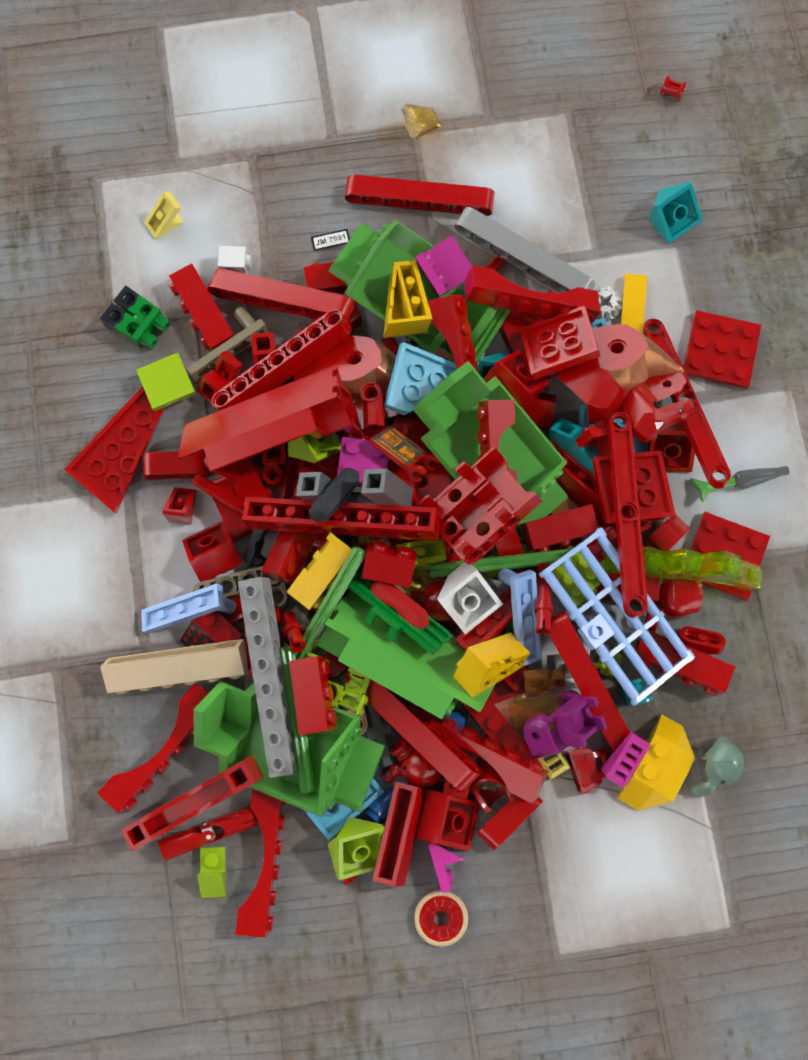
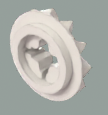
M609 286L596 289L600 304L602 302L601 299L605 301L610 298L609 307L607 305L602 306L601 312L596 319L605 318L608 321L617 317L622 309V298H620L618 292L610 289Z

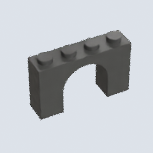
M388 469L364 470L362 487H356L345 503L411 506L413 488ZM322 472L300 473L296 496L302 500L316 501L333 480Z

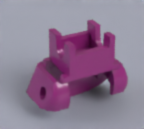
M566 690L556 697L557 700H564L565 704L549 717L536 714L526 721L524 736L530 749L529 754L531 758L537 759L560 754L567 747L585 748L587 746L586 740L597 730H605L607 725L604 717L595 716L589 711V707H597L599 705L597 697L582 696L574 690ZM555 722L556 727L550 730L548 723Z

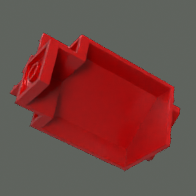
M334 365L185 424L178 459L182 460L205 451L204 462L208 470L238 483L241 482L236 465L238 461L308 434L318 439L342 429L355 438L364 435L351 392L344 387L338 367Z

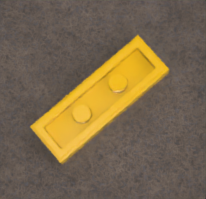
M625 273L620 324L633 327L643 334L647 275Z

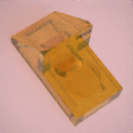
M405 104L401 109L405 116L404 125L412 139H417L442 126L433 108Z

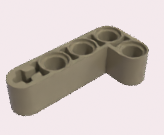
M263 566L199 582L193 587L192 592L214 584L224 586L227 583L233 584L232 591L223 593V597L234 600L240 598L238 581H243L250 577L267 578L268 575L262 572ZM272 581V595L274 596L279 593L284 595L283 601L278 604V608L282 611L288 607L290 602L285 582Z

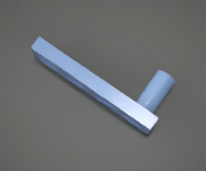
M504 568L499 573V580L511 587L514 636L530 652L523 665L525 666L541 660L540 634L535 632L536 613H534V606L537 604L536 573L528 570L517 574L508 568Z
M214 584L141 610L142 632L150 634L218 610L232 614L236 610V602L223 597V586Z

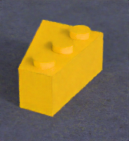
M416 260L394 262L389 276L383 338L427 333L432 316Z
M331 532L326 538L328 541L320 551H316L313 555V560L302 570L287 591L288 594L310 611L313 608L318 610L325 598L323 597L324 594L332 586L352 550Z
M508 633L468 647L463 658L457 663L456 666L458 668L453 677L473 698L522 668L530 652L512 633Z

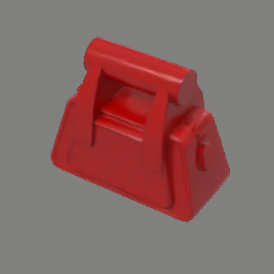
M582 747L565 751V757L571 766L570 771L579 795L587 794L602 784V778H606L603 772H599L595 757L599 758L601 766H603L609 759L605 748L596 750V752H592L590 748Z

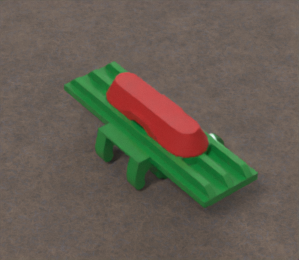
M364 566L356 571L348 588L373 607L365 619L367 623L372 625L377 617L391 626L386 635L388 640L392 642L397 634L402 635L406 633L433 655L452 638L453 635L431 618L424 608L395 585L362 578Z

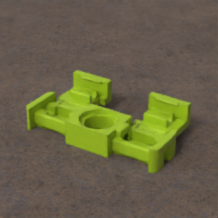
M309 652L307 654L309 657L317 656ZM325 658V661L330 665L331 661ZM349 667L348 671L350 672L351 679L350 682L345 684L346 688L328 681L329 685L336 690V696L331 700L333 707L339 709L341 705L356 711L355 715L362 716L364 712L363 705L368 702V696L363 693L366 694L371 679ZM354 675L360 676V677H362V678L364 677V680L361 679V678L355 677Z

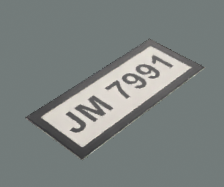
M348 229L311 237L314 251L345 245L350 240Z

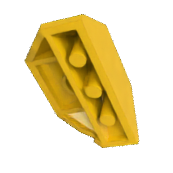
M662 714L647 740L651 746L630 781L621 789L617 797L618 800L637 811L673 802L695 761V756L683 726Z

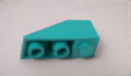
M560 418L550 429L548 440H553L587 470L594 473L592 459L600 457L596 446L578 448L575 440L583 434V428Z

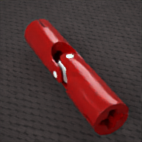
M249 805L208 821L200 827L189 828L160 839L158 841L163 859L168 861L194 851L204 844H210L258 826V820ZM214 826L222 827L223 831L215 835Z

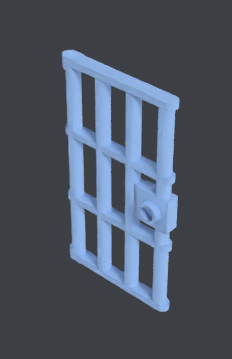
M601 527L597 528L590 537L540 572L539 575L547 581L570 613V619H574L580 627L577 630L591 650L595 649L601 657V662L607 665L630 697V702L634 706L685 664L692 661L695 656L690 649L685 647L664 618L665 614L663 611H659L648 594L647 611L652 616L650 620L642 624L639 618H630L625 614L622 594L617 589V586L621 583L620 577L612 582L586 546L596 539L620 572L618 552L607 539V534ZM578 551L605 587L597 595L594 594L569 559ZM560 564L587 599V602L580 608H577L551 572ZM607 593L610 594L635 629L627 638L599 601ZM592 606L597 615L587 622L582 612ZM654 623L658 624L682 658L674 666L647 631ZM613 636L618 645L608 651L603 642ZM638 636L641 637L665 671L658 679H655L630 644ZM621 649L648 684V687L638 693L613 658Z

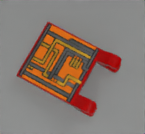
M391 425L368 441L406 470L409 478L414 483H419L422 480L417 476L416 472L425 475L427 472L426 468L429 471L437 469L432 464V460L437 464L440 463L434 454L427 453ZM422 459L425 467L415 464Z

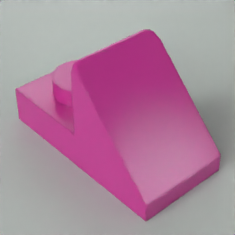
M428 843L441 892L451 891L450 885L454 884L451 869L446 870L445 865L459 862L463 859L435 843Z

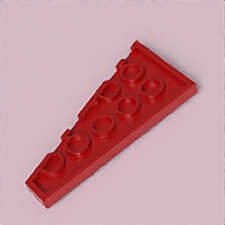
M142 386L64 470L111 511L117 514L166 407L153 411Z

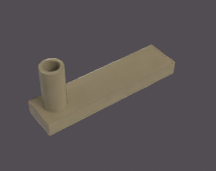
M245 307L238 308L234 312V316L243 326L244 330L186 368L196 384L200 383L203 375L215 369L220 353L225 350L237 358L252 348L251 334L267 333L268 330L265 323L261 319L255 322Z

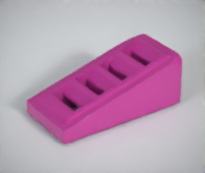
M630 732L601 767V770L609 780L624 788L651 745L633 732ZM632 743H633V744L637 745L639 748H638L637 750H635L634 748H632V747H630V746H631ZM627 752L632 754L631 758L626 755ZM621 761H624L626 764L623 766L620 763Z

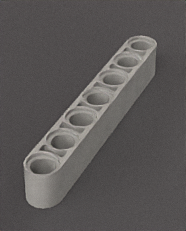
M466 207L454 225V229L462 236L497 256L500 254L501 259H504L506 262L559 293L570 291L576 287L593 290L596 285L595 281L588 275L471 207Z

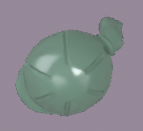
M724 736L718 737L712 748L705 753V757L702 759L707 760L705 772L708 779L703 783L692 786L691 795L693 797L708 796L717 787L730 785L742 776L745 768L744 755L728 738Z

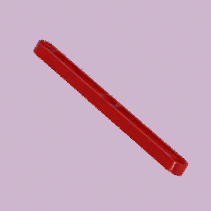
M655 318L648 319L644 324L643 334L683 368L662 321ZM656 327L659 332L652 333L647 328ZM684 370V376L688 383L684 384L682 390L670 395L673 403L679 402L681 397L691 398L694 404V415L681 423L708 483L713 488L722 489L728 485L731 471ZM721 473L725 476V480H716L713 474Z
M616 412L609 419L607 427L623 610L627 616L639 618L647 611L648 601L631 419L626 413ZM619 418L623 420L625 428L619 429L615 427L614 419ZM624 507L630 508L633 512V517L630 519L623 517L621 509ZM631 600H636L641 604L640 612L636 613L630 609L629 603Z

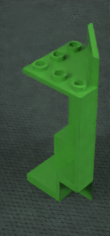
M396 219L390 225L386 223L378 233L362 222L330 267L329 272L344 281L348 286L344 294L385 321L389 276L394 262L414 260L417 255L422 252L425 253L435 246ZM418 267L427 301L438 299ZM461 283L441 297L463 295L466 301L465 283ZM466 301L468 323L471 326L473 346L493 319L498 307ZM432 321L427 333L406 335L433 354H435L436 349H439V347L453 354L447 340L432 324Z
M468 361L445 378L414 407V412L430 430L421 440L456 480L460 474L455 469L463 461L472 467L478 461L480 455V444L477 440L479 420L476 416L478 402L514 400L515 424L503 432L499 441V452L508 461V467L517 471V481L526 492H535L543 501L515 527L517 535L521 538L523 533L520 524L546 517L567 499L568 495L555 480L563 474L561 469L567 462L495 376L486 383Z
M351 589L347 596L343 597L337 605L331 619L328 618L324 623L326 628L317 646L339 657L338 661L440 719L445 714L450 716L459 700L481 712L495 686L494 684L472 698L453 677L458 668L456 666L466 652L456 643L455 639L457 637L455 635L433 655L406 633L402 635L397 634L391 642L386 638L391 626L377 617L372 625L367 623L365 619L373 607Z
M220 681L194 708V746L219 756V774L253 755L264 777L248 787L320 817L328 809H332L335 802L358 812L361 811L385 745L361 736V717L332 706V710L335 711L337 716L335 730L307 735L315 791L302 793L298 772L269 778L254 682L244 691Z

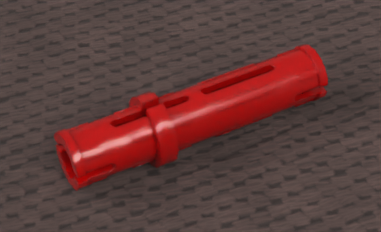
M545 562L537 565V604L534 606V613H536L535 632L540 635L542 634L543 625L544 635L551 633V614L554 612V607L551 605L552 588L544 577L541 578L539 575L544 570Z

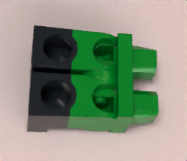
M126 285L114 299L115 304L111 303L100 317L106 328L119 333L130 342L135 343L139 348L144 346L151 350L158 342V338L152 334L153 331L158 329L165 333L171 325L169 320L163 316L160 308L154 306Z

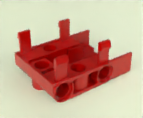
M492 447L472 467L463 461L455 469L460 476L435 499H432L427 494L418 502L422 507L437 508L441 517L439 533L460 559L468 565L482 558L510 533L522 519L543 502L535 492H526L507 471L508 461L495 447ZM462 495L460 500L455 502L457 497ZM457 528L455 534L451 535L453 529ZM490 528L489 532L483 536L484 531Z

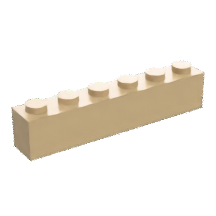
M244 639L112 657L108 658L100 668L107 693L125 694L130 690L139 689V691H147L157 686L169 688L179 683L192 685L201 680L214 682L223 677L237 679L245 675L248 665Z

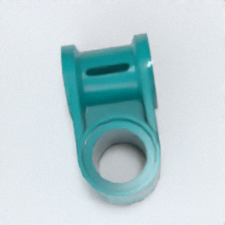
M643 677L630 681L638 693L647 688ZM619 686L624 704L632 706L630 697L623 687ZM647 695L643 700H641L638 704L634 706L649 702L654 699L652 696Z

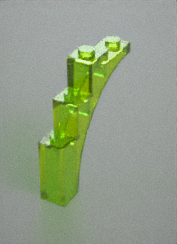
M649 546L643 547L645 576L708 581L749 590H761L762 567L741 560L739 555L727 551L701 554L689 549L661 551ZM606 555L604 571L620 573L609 556Z

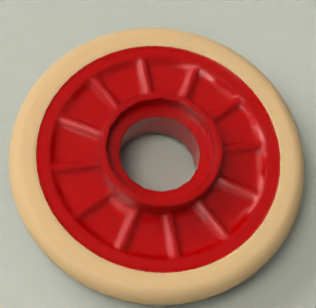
M441 890L433 891L425 895L418 903L414 914V923L418 934L424 941L433 946L446 947L456 943L464 935L468 926V912L463 901L454 893L449 891L442 893ZM439 911H444L448 915V922L443 926L437 925L434 921V916Z

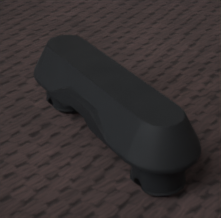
M345 468L336 476L312 504L310 511L312 520L325 522L331 518L358 486L360 480L358 471L353 468Z
M254 529L243 555V560L249 568L264 566L267 558L260 554L264 545V537L269 531L274 534L279 531Z

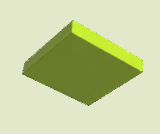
M179 353L136 369L153 411L196 394Z

